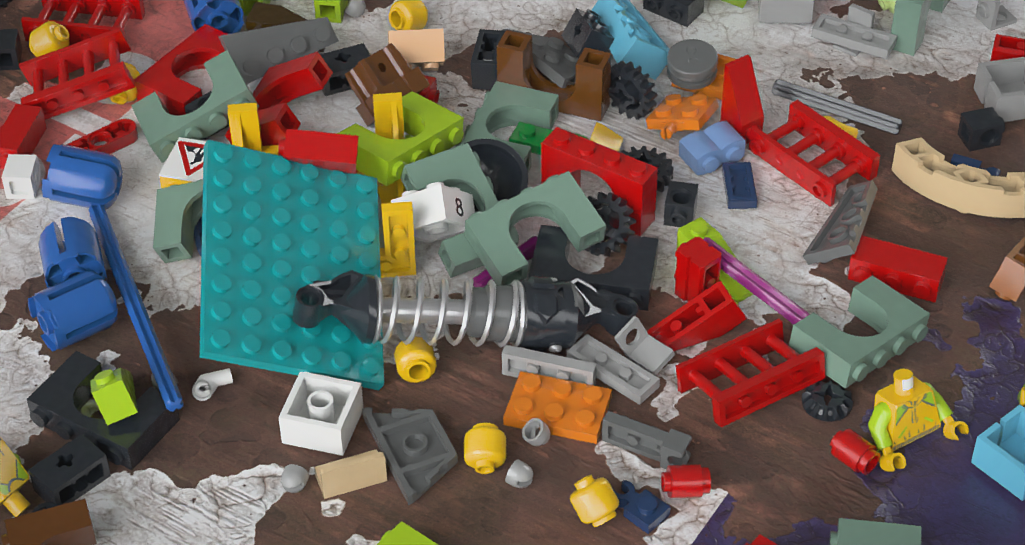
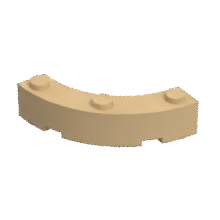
M922 137L896 143L892 171L903 183L919 194L944 206L956 209L961 213L998 218H1025V172H1007V177L991 176L987 170L965 164L955 166L945 161V155L931 147Z

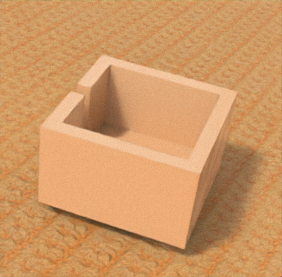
M443 29L388 31V44L392 43L397 48L411 70L412 67L418 66L422 67L424 72L438 71L439 66H443L445 62Z

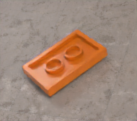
M520 371L503 416V423L506 426L523 429L530 419L539 418L548 425L551 435L597 444L603 426V418L608 411L612 398V389Z

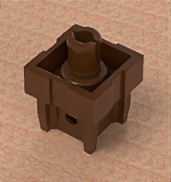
M392 43L369 57L362 59L358 62V65L345 74L352 90L361 102L356 107V110L367 127L375 123L373 94L402 92L403 97L412 91L419 94L430 85L418 66L411 70L401 53Z

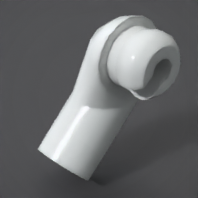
M230 368L200 375L193 385V396L197 400L205 401L212 396L218 386L233 383Z

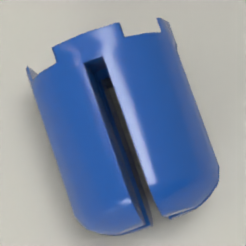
M183 0L194 31L207 24L222 32L232 34L240 32L244 25L243 10L239 0Z
M54 144L46 160L51 162L47 179L42 180L43 197L49 198L51 201L89 208L91 205L95 207L102 205L105 210L109 209L117 200L122 187L123 171L120 160L113 154L64 144Z
M75 217L61 218L65 241L62 240L61 230L56 222L53 221L45 227L40 235L38 245L47 288L78 275V272L95 271L104 279L105 277L107 278L98 235L90 223Z
M95 271L82 272L39 291L31 298H28L31 317H37L39 325L44 332L40 336L51 351L62 350L108 329L117 320L118 308L114 292L104 278Z

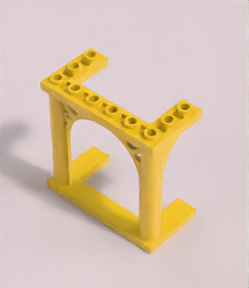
M402 92L373 94L375 133L385 138L405 139ZM257 103L229 104L228 118L232 145L278 155L279 145L262 146ZM401 179L389 186H385L377 181L384 235V248H380L381 278L416 275L412 201L391 203V200L402 197V193L406 192Z

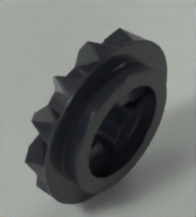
M832 380L828 383L818 381L815 385L808 386L802 394V406L815 419L827 422L838 421L848 416L852 410V392L845 390L840 384L834 385ZM827 395L831 396L828 406L825 405L826 401H824Z

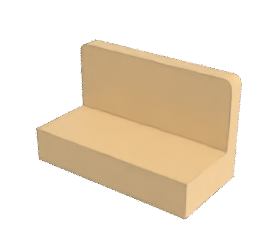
M377 449L314 467L315 476L324 499L387 481L386 459L384 453L378 452Z

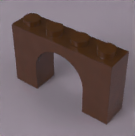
M506 30L497 45V81L558 94V112L601 122L610 106L608 92L611 84V53L585 47L576 63L575 84L567 85L566 88H560L557 84L546 80L536 70L532 58V35Z
M85 498L6 519L4 522L7 534L1 535L3 545L97 544Z

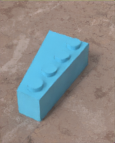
M598 0L592 11L599 14L601 22L609 27L608 31L614 38L609 49L617 64L620 61H624L626 64L631 61L634 68L641 66V73L643 75L648 73L650 75L649 78L656 80L667 65V54L670 50L630 0Z

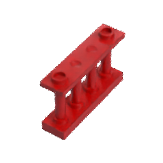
M41 0L43 9L37 18L22 17L21 23L25 41H30V33L47 21H54L59 25H63L69 32L70 46L117 28H121L125 35L124 27L128 19L143 20L145 8L143 0ZM54 10L67 12L62 21L49 20ZM79 13L92 14L87 24L74 22ZM103 16L117 17L113 27L99 25Z
M121 28L20 63L19 68L29 84L33 86V94L20 98L21 104L42 107L46 120L135 88V81L124 61L120 62V54L131 51V46ZM109 59L110 66L95 71V63ZM84 68L83 76L72 80L69 79L70 72ZM58 77V85L44 89L45 81Z
M798 99L789 106L788 122L766 134L755 126L750 128L748 150L830 207L834 205L836 186L856 173L868 181L878 175L880 154ZM793 131H797L805 137L789 148L777 142ZM813 145H817L825 151L808 163L797 156ZM834 159L846 165L830 177L818 170Z
M776 319L676 365L678 391L682 394L695 387L701 389L712 399L714 422L720 427H724L825 379L824 352L817 347L802 354L796 352L784 342L783 321ZM776 351L787 361L773 366L762 356ZM751 363L762 373L748 379L736 368ZM725 375L736 385L722 391L710 380Z

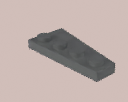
M328 17L218 37L224 50H228L236 62L247 84L263 77L270 67L317 52L339 41Z
M873 180L849 186L802 255L808 265L819 262L827 263L835 258L855 254L878 190Z

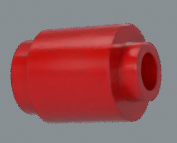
M850 428L845 431H838L830 442L832 447L831 455L856 473L869 474L880 460L881 454L876 451V446Z
M700 464L668 465L666 472L661 473L662 492H667L670 499L702 497L703 494H709L711 490L710 470L708 467H701Z

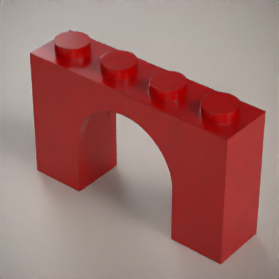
M207 24L193 32L134 79L137 89V101L156 92L171 115H186L185 106L203 95L201 88L181 80L180 77L193 70L206 69L203 63L225 51L218 37L227 35V33Z
M318 51L268 68L252 94L259 105L258 116L262 146L279 145L280 138L285 139L286 129L298 130L301 123L287 103L300 96L322 90L333 72ZM229 128V130L225 134V137L232 145L231 132Z
M15 104L5 123L0 127V169L5 168L9 154L32 155L47 129L42 107Z
M556 127L541 143V184L552 175H561L569 171L581 188V170L592 172L608 184L613 194L627 201L626 206L633 208L634 211L629 217L636 219V223L630 225L629 229L633 230L635 235L641 236L653 223L656 210L657 167L559 127Z
M286 129L285 139L280 138L278 156H283L288 161L312 164L315 167L331 171L339 170L343 173L358 174L356 165L359 136Z

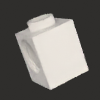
M8 155L1 177L7 199H35L42 177L37 155Z

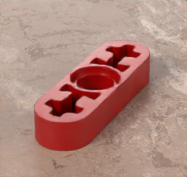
M120 119L66 145L112 154L137 141V126L131 119ZM97 142H107L106 144L100 146L94 145Z

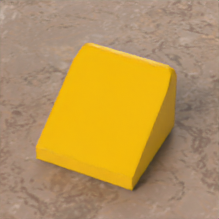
M596 122L590 140L620 152L623 137L601 123Z

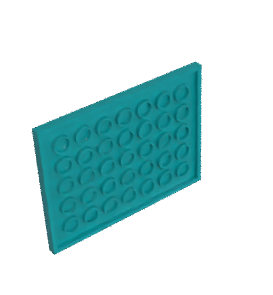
M207 140L204 145L199 358L292 375H299L300 372H309L359 382L363 388L380 390L384 386L383 344L378 340L374 344H362L348 327L332 315L326 317L316 327L308 329L296 325L292 318L297 291L306 285L313 284V281H330L350 270L363 275H377L381 280L377 178L357 173H343L339 170L331 171L315 167L312 164L288 161L283 156ZM381 328V333H380V334H381V337L383 338V331H382V328Z

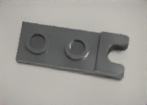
M610 411L603 418L602 441L659 461L660 467L666 470L668 465L688 464L691 453L686 449L692 441L690 435L674 429H670L668 433L655 426H649Z

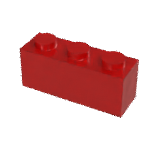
M861 235L856 252L850 258L847 279L861 283L873 275L900 294L936 303L945 277L948 257Z

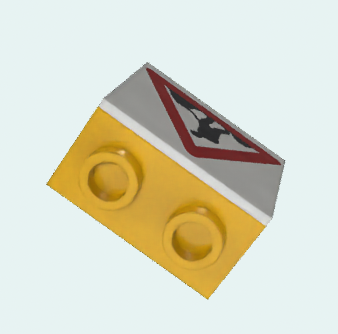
M178 138L159 173L161 188L203 179L204 145L207 141Z

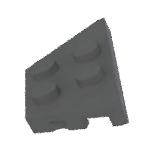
M510 30L532 35L533 64L560 88H566L569 81L575 82L576 63L579 58L564 45L561 39Z
M370 407L362 409L363 419L378 448L384 453L386 463L408 505L413 504L458 463L457 452L433 409L410 411L404 408H392V413H373V408Z

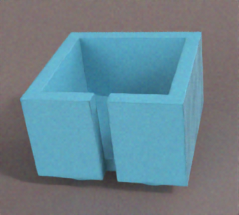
M1018 405L1001 418L1000 424L994 423L977 436L971 463L1022 501L1025 499V407Z

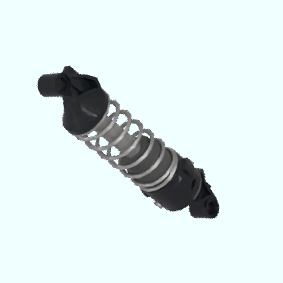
M350 270L330 281H313V284L300 288L296 293L292 318L296 325L308 329L316 327L322 320L332 315L348 327L362 344H374L377 340L381 344L386 343L392 336L396 326L399 338L406 345L414 340L418 329H420L423 339L429 345L437 342L443 330L447 341L453 346L458 345L466 333L470 341L477 347L481 346L485 341H494L500 348L510 342L513 346L544 352L546 349H549L550 352H560L562 349H570L582 334L597 323L605 327L609 334L615 336L633 316H637L638 305L634 300L624 295L612 293L611 291L597 290L578 278L572 281H558L556 278L540 275L531 276L529 280H514L510 285H496L493 279H491L484 288L472 287L471 280L467 278L463 285L462 299H448L449 287L448 280L445 277L440 282L439 299L424 298L425 282L421 276L417 279L416 298L400 297L401 281L396 276L393 279L392 297H383L382 283L377 275H363ZM382 322H390L387 333L382 338L380 334ZM401 323H414L411 334L406 339ZM424 323L438 324L432 339H429ZM448 324L462 325L459 335L455 340L451 337Z

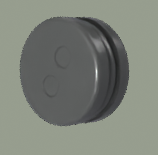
M687 39L674 44L667 54V75L670 81L678 87L690 90L701 89L710 85L717 76V51L709 43L698 39Z

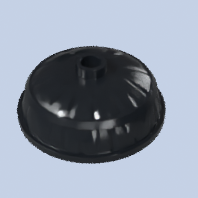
M476 139L466 142L469 144L472 152L478 154L481 162L480 168L484 175L490 178L497 201L509 200L519 195L521 191L528 187L526 165L522 157L512 147L494 139ZM474 204L475 212H478L479 210Z

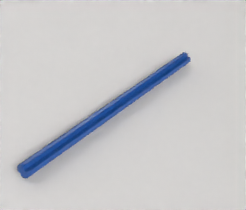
M91 205L88 209L90 218L165 406L169 411L181 409L184 405L182 395L106 210L102 205L96 207Z

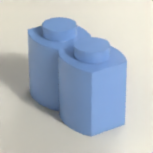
M727 121L714 123L704 131L692 132L679 140V156L696 175L712 173L722 163L738 162L745 155V140Z

